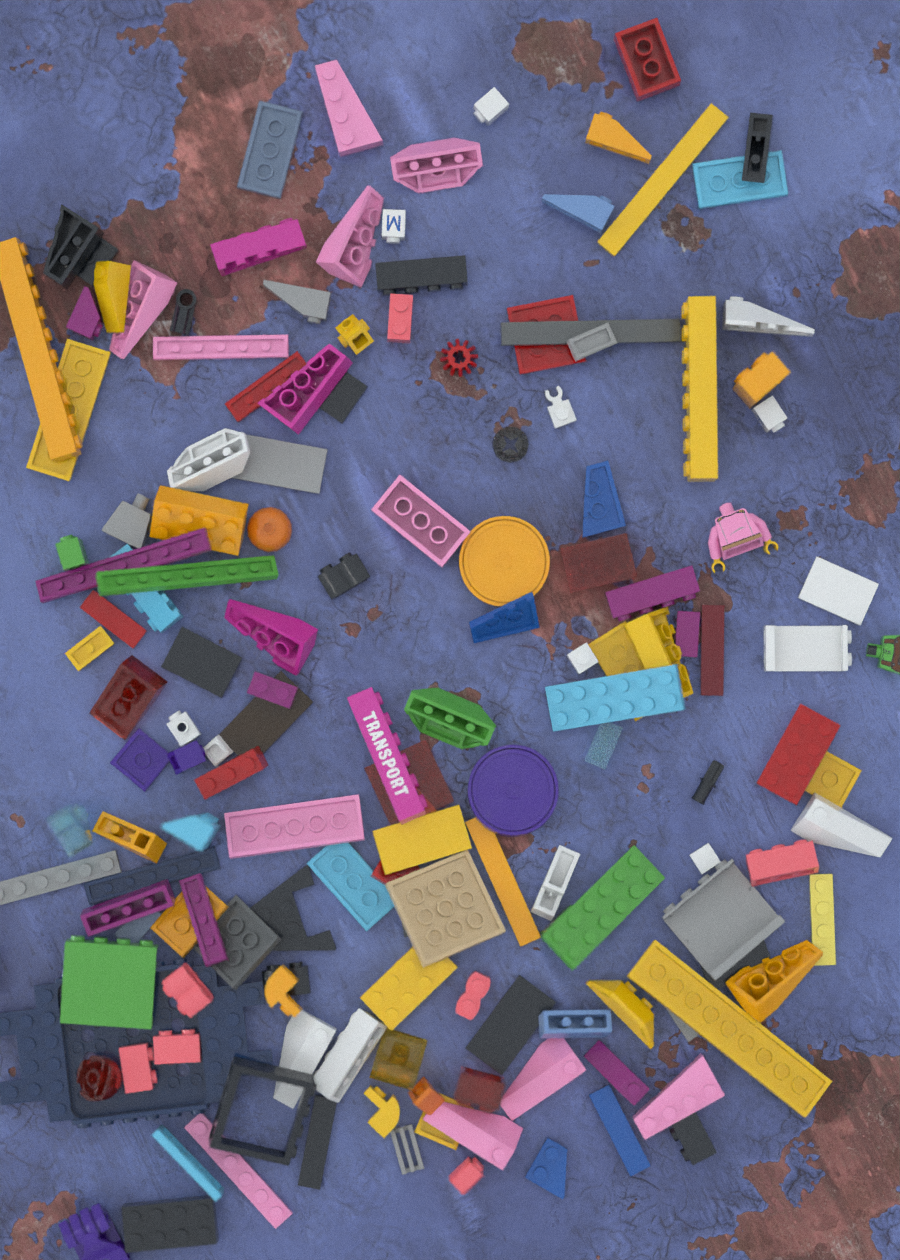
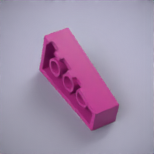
M292 218L280 221L279 225L272 227L271 225L263 226L258 231L246 232L237 237L210 244L221 276L307 248L298 219L293 220Z
M328 344L306 362L307 364L303 368L295 371L281 386L278 385L272 390L273 393L258 402L263 409L298 435L353 364L347 356L331 344Z

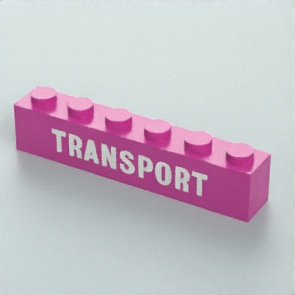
M370 687L347 697L399 822L402 825L425 815L424 808L428 807L423 794L418 796L415 787L419 786L414 773L410 775L407 770V766L410 763L406 754H401L398 746L402 744L397 733L392 734L389 725L393 723L388 712L383 713L380 707L384 702L379 691L374 693L373 688Z

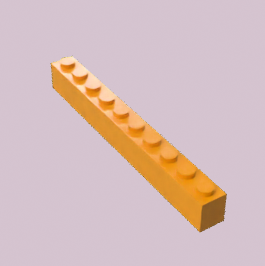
M14 237L0 242V281L49 456L52 461L57 463L82 455L80 448L83 445L80 436L75 433L74 427L77 426L74 414L70 413L68 408L71 402L68 393L63 390L62 384L65 383L61 370L57 369L58 355L50 344L52 334L44 323L46 313L43 306L39 305L38 298H40V292L32 280L34 270L26 259L28 249L25 242Z

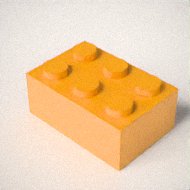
M773 351L769 355L764 352L750 366L751 370L747 367L734 380L735 385L732 389L749 409L781 383L790 373Z

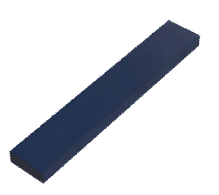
M213 847L83 884L88 903L91 905L122 896L168 879L169 883L198 873L204 874L221 869L216 848Z

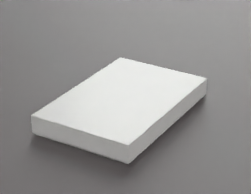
M816 557L798 598L860 626L879 584Z

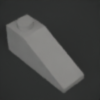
M268 280L263 281V286L301 316L308 318L307 322L321 324V321L326 322L331 292Z

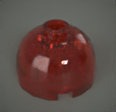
M92 1055L89 1059H84L78 1068L76 1078L77 1084H80L82 1089L79 1092L86 1100L94 1102L112 1098L119 1091L122 1082V1074L118 1064L111 1058L100 1055Z

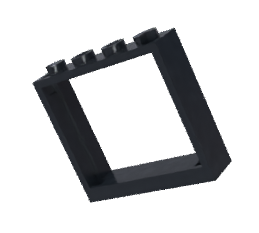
M233 1056L208 1138L209 1148L289 1166L291 1158L294 1159L297 1153V1145H295L297 1138H301L303 1134V1118H307L310 1111L309 1099L314 1097L317 1084H314L313 1075ZM241 1073L303 1087L284 1151L222 1137Z

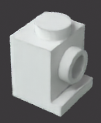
M179 710L169 717L170 722L167 723V726L181 747L201 735V732L187 712L181 713ZM180 723L186 725V730L183 732L178 730Z

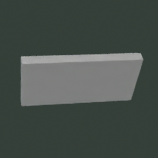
M246 435L250 455L243 472L232 477L233 479L320 494L327 449Z

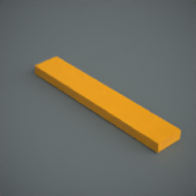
M476 818L466 821V826L520 947L541 938L495 833L486 829Z

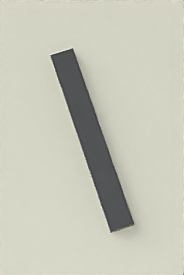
M680 319L501 322V346L568 345L566 342L568 339L605 323H609L617 344L680 342Z

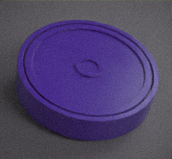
M521 745L500 746L482 756L470 774L467 788L468 802L475 818L489 831L506 837L524 836L541 828L551 817L559 795L557 776L548 760L539 752Z

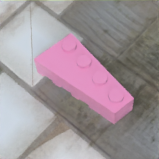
M333 60L315 65L340 157L382 146L383 140L338 61Z
M700 1053L693 1062L686 1066L679 1075L632 1117L643 1138L647 1139L725 1095L704 1056Z

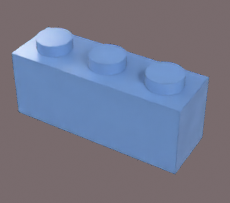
M611 1010L543 1011L538 1016L540 1039L605 1038L612 1033Z

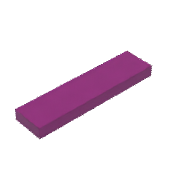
M198 873L179 880L205 966L209 967L229 960L202 874Z

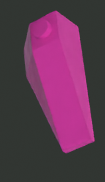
M232 599L227 603L224 618L244 636L249 635L258 643L256 645L257 648L261 651L265 649L274 657L272 661L276 665L297 676L315 645L318 629L295 617Z

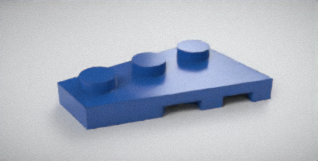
M533 592L470 621L469 625L473 642H482L540 628Z

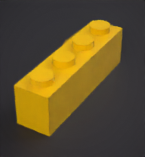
M668 607L648 613L626 623L628 635L633 640L637 649V656L642 661L645 669L677 664L683 698L694 694L686 666L680 663L682 655L680 646L675 645L672 637L675 634L673 624L669 625L666 617L670 614Z

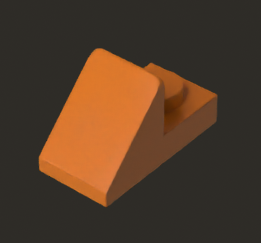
M424 1076L408 1092L412 1102L427 1115H432L445 1101Z

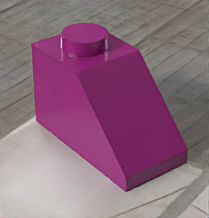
M84 286L66 328L93 341L94 337H99L103 325L101 324L102 319L92 292L88 287Z

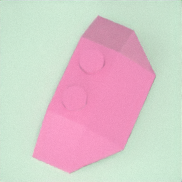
M459 138L413 144L390 157L394 181L400 182L417 193L463 186L483 166L480 143Z

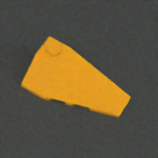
M805 940L783 950L782 954L769 959L767 957L762 959V963L751 968L750 966L742 968L726 981V985L744 1011L761 1023L778 1009L823 956V952L808 940Z

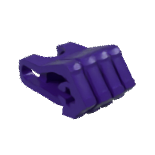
M100 1203L93 1205L91 1210L89 1208L81 1210L79 1212L81 1216L77 1213L69 1217L70 1222L65 1220L58 1224L68 1248L74 1247L80 1260H131L129 1253L125 1252V1245L107 1209L100 1205Z

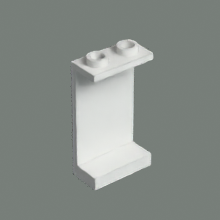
M848 625L764 626V671H848V666L852 665V654L848 653V644H851L852 641L851 630H848Z

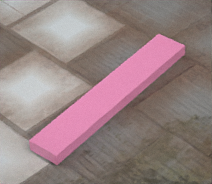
M289 335L153 337V360L289 357Z

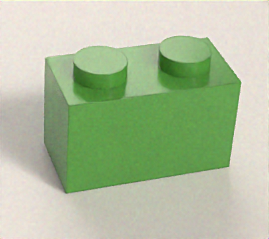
M68 535L60 538V542L55 544L63 570L68 571L89 564L82 539Z

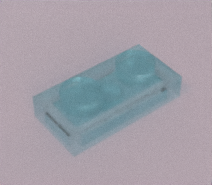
M610 722L599 724L584 761L606 769L623 728Z

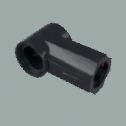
M184 289L177 294L170 331L189 335L195 307L198 303L197 296L193 291ZM185 294H190L193 297V302L189 306H184L181 303V298Z

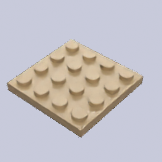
M468 850L395 879L385 885L423 968L506 932Z

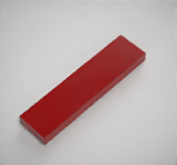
M296 351L226 402V407L239 423L261 407L258 404L260 400L268 397L273 393L272 390L278 385L281 386L295 371H299L307 363L299 352Z

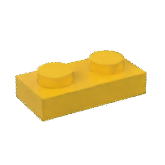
M99 626L69 649L65 655L75 668L80 671L115 643L103 627Z

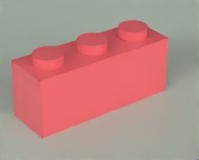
M799 840L790 846L779 844L773 846L771 850L763 851L762 849H756L746 855V865L752 887L819 872V864L813 841Z

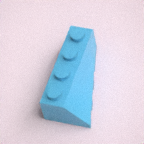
M126 544L110 557L132 551L133 549L129 544ZM164 590L130 593L136 599L133 604L141 614L145 612L150 619L147 622L155 632L157 630L161 633L165 632L184 617Z

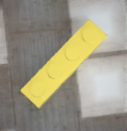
M810 874L811 943L823 952V956L814 966L836 965L833 874Z

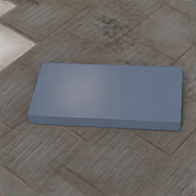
M259 100L237 185L238 189L281 199L303 111Z

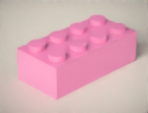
M401 475L396 478L371 509L375 515L441 568L444 567L471 532Z

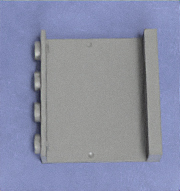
M724 859L715 867L717 871L712 876L707 873L698 881L700 886L694 891L689 888L680 896L681 902L677 905L671 903L663 910L665 914L662 917L663 921L714 981L785 923L784 919L775 913L754 886H751L748 879L733 863V859L728 862Z

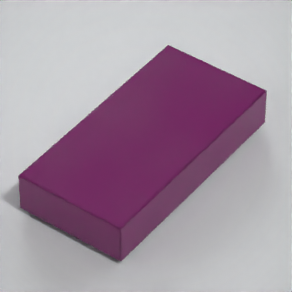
M677 611L675 645L680 646L681 657L697 658L700 612Z

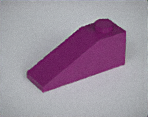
M600 1040L584 1055L634 1106L650 1090Z

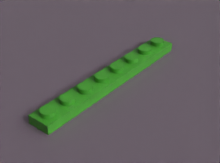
M272 555L96 572L95 577L99 596L275 580L279 574L275 557Z

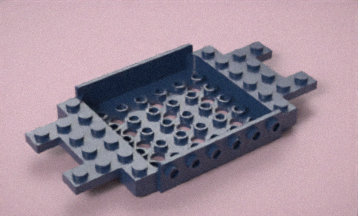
M187 958L175 959L172 964H164V961L156 962L152 1029L139 1028V1034L135 1037L129 1036L125 1027L60 1023L63 973H60V977L56 978L54 983L34 986L36 1008L0 1013V1036L16 1034L21 1079L0 1082L1 1105L47 1100L49 1123L71 1120L72 1125H78V1128L92 1127L91 1123L100 1122L101 1126L114 1124V1120L123 1119V1123L136 1122L137 1117L145 1116L146 1120L159 1119V1115L168 1114L169 1117L182 1116V1112L191 1111V1115L203 1114L205 1109L210 1107V1103L220 1102L233 1056L273 1065L271 1049L248 1050L244 1007L266 1004L263 981L242 983L237 990L231 988L230 985L219 986L217 972L211 966L206 967L205 964L194 965L193 961L187 962ZM185 962L194 970L199 979L214 996L212 1002L191 1018L187 1014L183 1015L178 1008L173 1009L170 1007V997L166 995L162 988L164 986L162 984L164 978ZM175 1018H180L184 1021L183 1029H195V1033H200L202 1061L184 1063L190 1068L187 1076L182 1077L177 1073V1066L182 1063L154 1064V1061H151L152 1070H156L158 1083L154 1084V1089L125 1094L119 1053L121 1046L148 1042V1046L153 1047L154 1052L153 1037L159 1035V1031L172 1030V1034H181V1031H175L171 1027V1023ZM90 1029L93 1031L94 1039L91 1042L82 1040L81 1033L83 1030ZM87 1052L96 1054L97 1061L95 1064L88 1065L85 1063L84 1055ZM94 1074L99 1077L100 1082L97 1087L88 1086L86 1080L89 1075Z

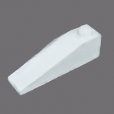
M730 297V300H725L722 330L810 337L814 335L815 329L751 302L743 301L742 297Z
M815 792L791 829L792 832L807 841L875 857H881L892 840V837Z
M301 1010L295 1018L292 1016L286 1026L279 1067L313 1074L337 1028L304 1010ZM276 1081L273 1098L293 1109L302 1094L303 1087Z

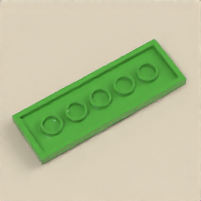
M633 845L541 938L571 970H574L665 877Z

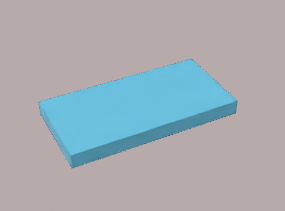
M782 150L769 152L764 183L742 181L745 156L693 163L692 168L698 208L703 209L788 196Z
M350 843L325 846L306 863L366 931L395 907L385 885L371 877L374 870Z
M160 1125L152 1136L217 1201L222 1196L224 1187L164 1125Z

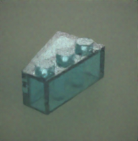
M77 803L69 804L46 818L69 858L93 844L89 822L86 819L89 815L84 806H80Z

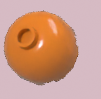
M266 507L254 512L250 517L247 533L251 543L259 550L276 552L290 541L292 524L288 516L280 509Z

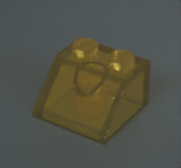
M387 1028L381 1037L369 1078L413 1091L428 1040L396 1030L391 1031Z

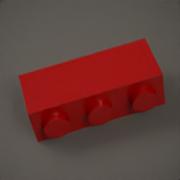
M256 746L200 775L194 781L204 800L265 769L269 764L259 746Z

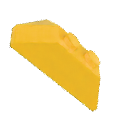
M589 979L586 982L593 992L650 1049L654 1046V1013L650 1010L653 1006L645 997L640 1000L634 994L637 989L629 981L624 984L621 980Z

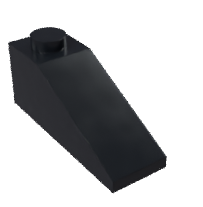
M750 112L742 181L765 182L774 120L773 115Z

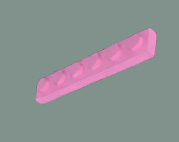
M204 1113L198 1114L184 1128L275 1229L279 1227L293 1212L242 1155L209 1148L208 1138L213 1123Z

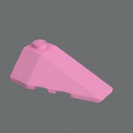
M564 1038L546 1039L538 1046L535 1053L498 1103L511 1121H513L586 1071V1068Z
M443 1102L432 1115L425 1114L423 1117L424 1121L501 1170L504 1169L513 1155L523 1130L522 1127L502 1115L470 1109Z

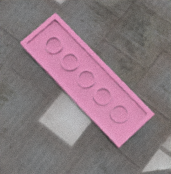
M359 794L224 813L230 859L365 840Z

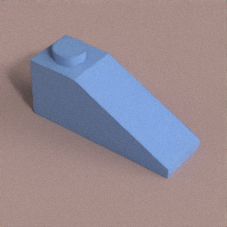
M544 194L542 197L544 204L599 233H602L615 207L611 204L612 201L602 195L598 198L593 195Z

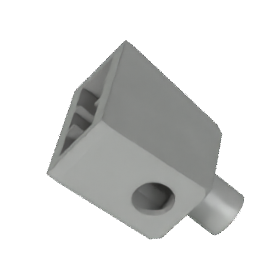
M138 493L132 505L122 501L101 531L137 549L144 547L152 521V515L144 511L150 499Z

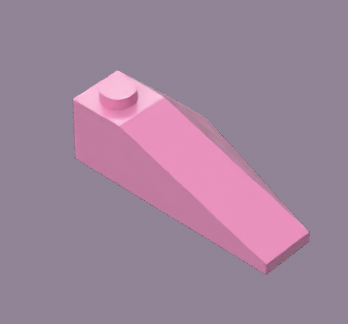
M367 186L326 240L316 260V263L330 275L358 287H362L371 268L372 260L369 257L371 247H375L376 242L373 236L375 226L379 225L384 200L371 186Z
M133 260L130 271L124 333H113L109 348L111 352L121 359L128 355L167 306L175 291L177 282L167 275Z

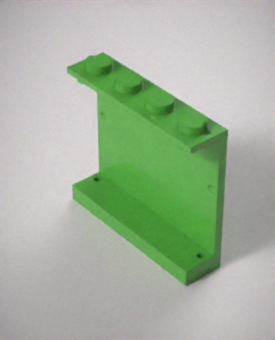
M71 935V938H67L64 952L60 1023L152 1029L154 1021L153 1002L156 956L159 944H153L152 940H140V943L130 942L131 939L117 938V941H108L107 937L99 936L94 937V940H87L83 935Z

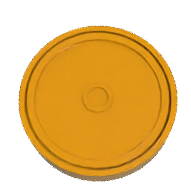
M497 516L479 523L465 538L459 555L461 577L468 590L480 601L495 607H501L530 592H533V596H535L545 583L550 566L548 547L539 531L530 523L511 516Z

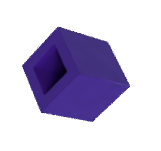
M197 740L167 754L176 775L206 761L205 750L202 745L198 744Z

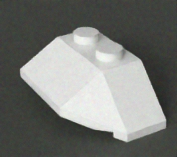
M224 428L188 446L177 458L173 467L171 466L167 470L170 487L185 491H205L242 473L250 455L246 434Z

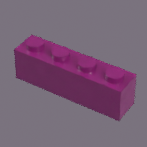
M691 565L620 587L604 594L612 619L618 618V621L632 618L630 613L639 611L640 615L652 612V607L659 604L664 608L674 605L675 599L683 598V601L696 598L695 593L700 592L693 566Z
M168 879L83 909L80 917L89 937L174 906L176 898Z

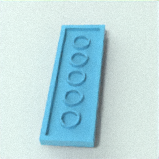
M677 664L545 687L553 732L685 709Z

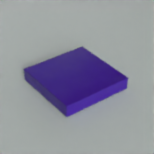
M138 728L110 764L145 792L170 762L167 756L169 752Z

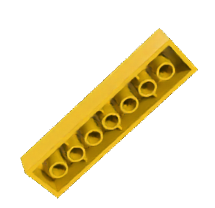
M688 296L686 302H683L681 306V319H685V325H683L681 330L682 342L686 341V348L682 350V364H686V370L682 373V387L686 386V393L682 396V408L687 409V416L683 418V432H687V438L683 441V454H687V461L683 463V477H687V482H715L718 479L716 296Z

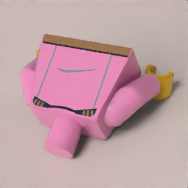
M725 503L719 507L722 516L715 519L716 525L711 528L708 540L710 557L714 560L711 565L714 573V566L717 563L722 565L723 572L725 570V565L720 560L721 557L723 560L761 546H763V551L766 554H770L768 551L770 544H773L776 551L778 550V544L771 541L772 536L764 520L753 513H748L744 508L734 511L731 503Z

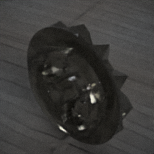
M507 426L499 430L494 436L493 451L504 462H517L528 451V438L517 427ZM504 437L509 440L518 438L515 443L517 452L511 448L503 451L507 445Z

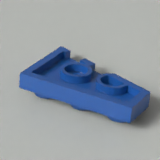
M604 461L586 466L582 538L625 527L626 524L609 462Z

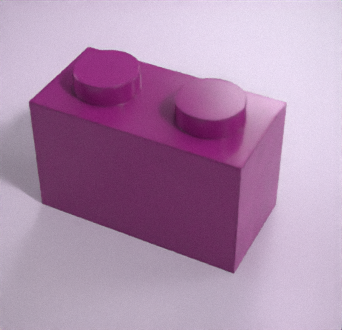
M254 672L247 693L291 709L299 688Z

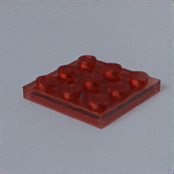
M426 739L400 751L401 754H406L410 763L407 766L409 774L414 773L419 786L415 787L418 796L423 794L428 805V807L424 808L426 814L454 802ZM375 763L365 767V772L390 825L399 823Z

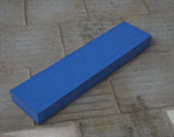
M608 1084L590 1093L589 1096L630 1176L650 1167L651 1165L610 1085Z

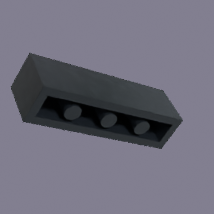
M465 255L375 263L377 290L383 296L396 294V291H405V294L418 293V289L438 292L441 291V287H450V290L464 289L463 286L468 285Z

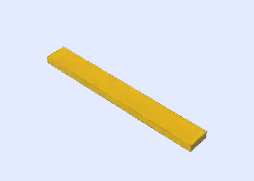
M711 103L597 243L615 257L729 117Z

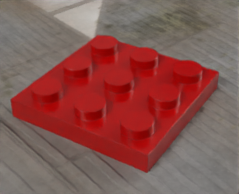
M573 295L507 308L509 322L578 321ZM568 345L514 346L520 375L586 362V357L575 362Z

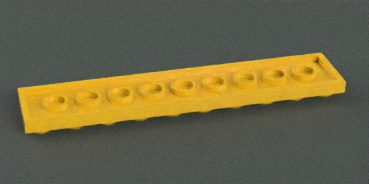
M652 941L627 974L629 979L803 1118L807 1117L832 1081L658 941Z

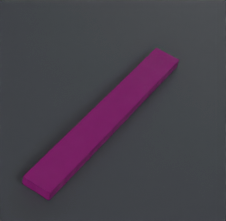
M201 528L36 580L35 582L40 602L46 603L97 587L96 572L164 566L212 551L207 529Z

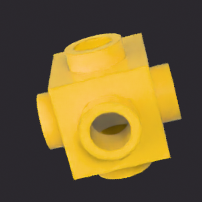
M353 314L335 327L340 334L337 339L344 348L349 346L356 355L374 342L367 332L370 330L369 326L363 319L358 320Z

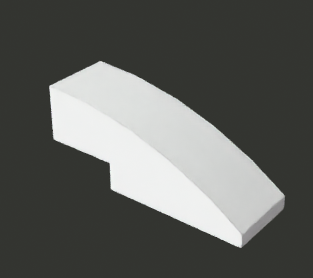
M559 845L533 904L531 913L552 921L580 856L579 853Z

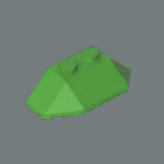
M440 688L412 690L404 708V711L409 715L419 732L459 749L473 748L480 745L487 746L496 727L480 705Z

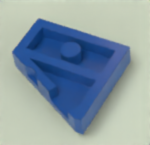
M547 1137L528 1169L525 1178L563 1199L565 1196L567 1148Z

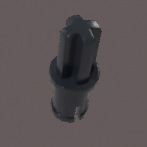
M715 760L712 761L704 777L700 778L701 782L691 797L692 799L703 805L705 804L713 787L716 788L715 783L724 769L723 764Z

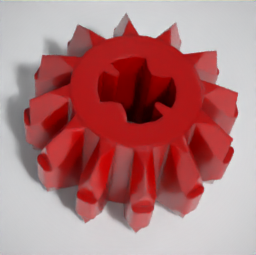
M456 339L455 347L451 342L447 343L450 351L447 349L441 350L447 357H441L440 362H448L443 366V370L446 371L451 367L450 376H453L457 370L459 378H462V370H465L470 375L471 370L468 366L477 367V364L471 360L478 359V354H470L475 350V346L467 349V340L464 341L463 346H460V340ZM458 353H462L465 361L463 363L460 361V364H458L453 356L455 354L458 356Z

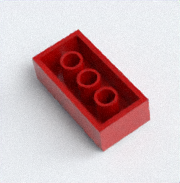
M800 703L759 777L757 785L797 806L841 725Z

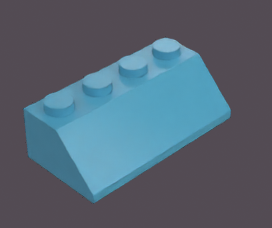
M207 812L163 823L161 828L197 850L203 851L208 849L221 825L217 823L219 820L217 817Z

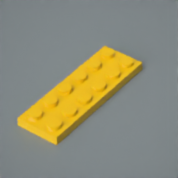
M67 339L58 370H61L64 377L63 390L68 393L70 398L69 411L74 414L76 419L75 433L80 436L83 443L111 352ZM40 424L26 468L70 482L78 456L57 463L52 461Z

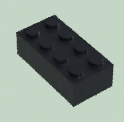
M210 1195L124 1203L121 1207L126 1253L213 1245L219 1241L215 1200Z

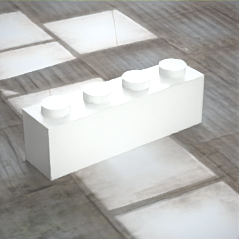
M358 1008L351 1015L345 1030L339 1034L332 1050L326 1054L325 1061L321 1067L313 1074L314 1084H317L316 1090L329 1100L339 1103L384 1034L387 1026L369 1012Z

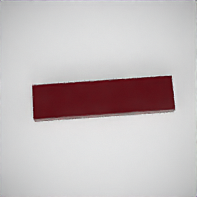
M701 605L700 696H723L725 605Z

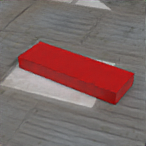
M92 590L79 607L133 649L147 633L146 629L103 596H99V593L95 590Z

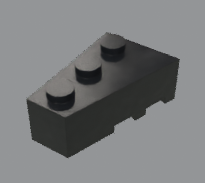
M61 204L58 224L55 226V235L52 246L50 245L43 274L68 290L104 235V232Z

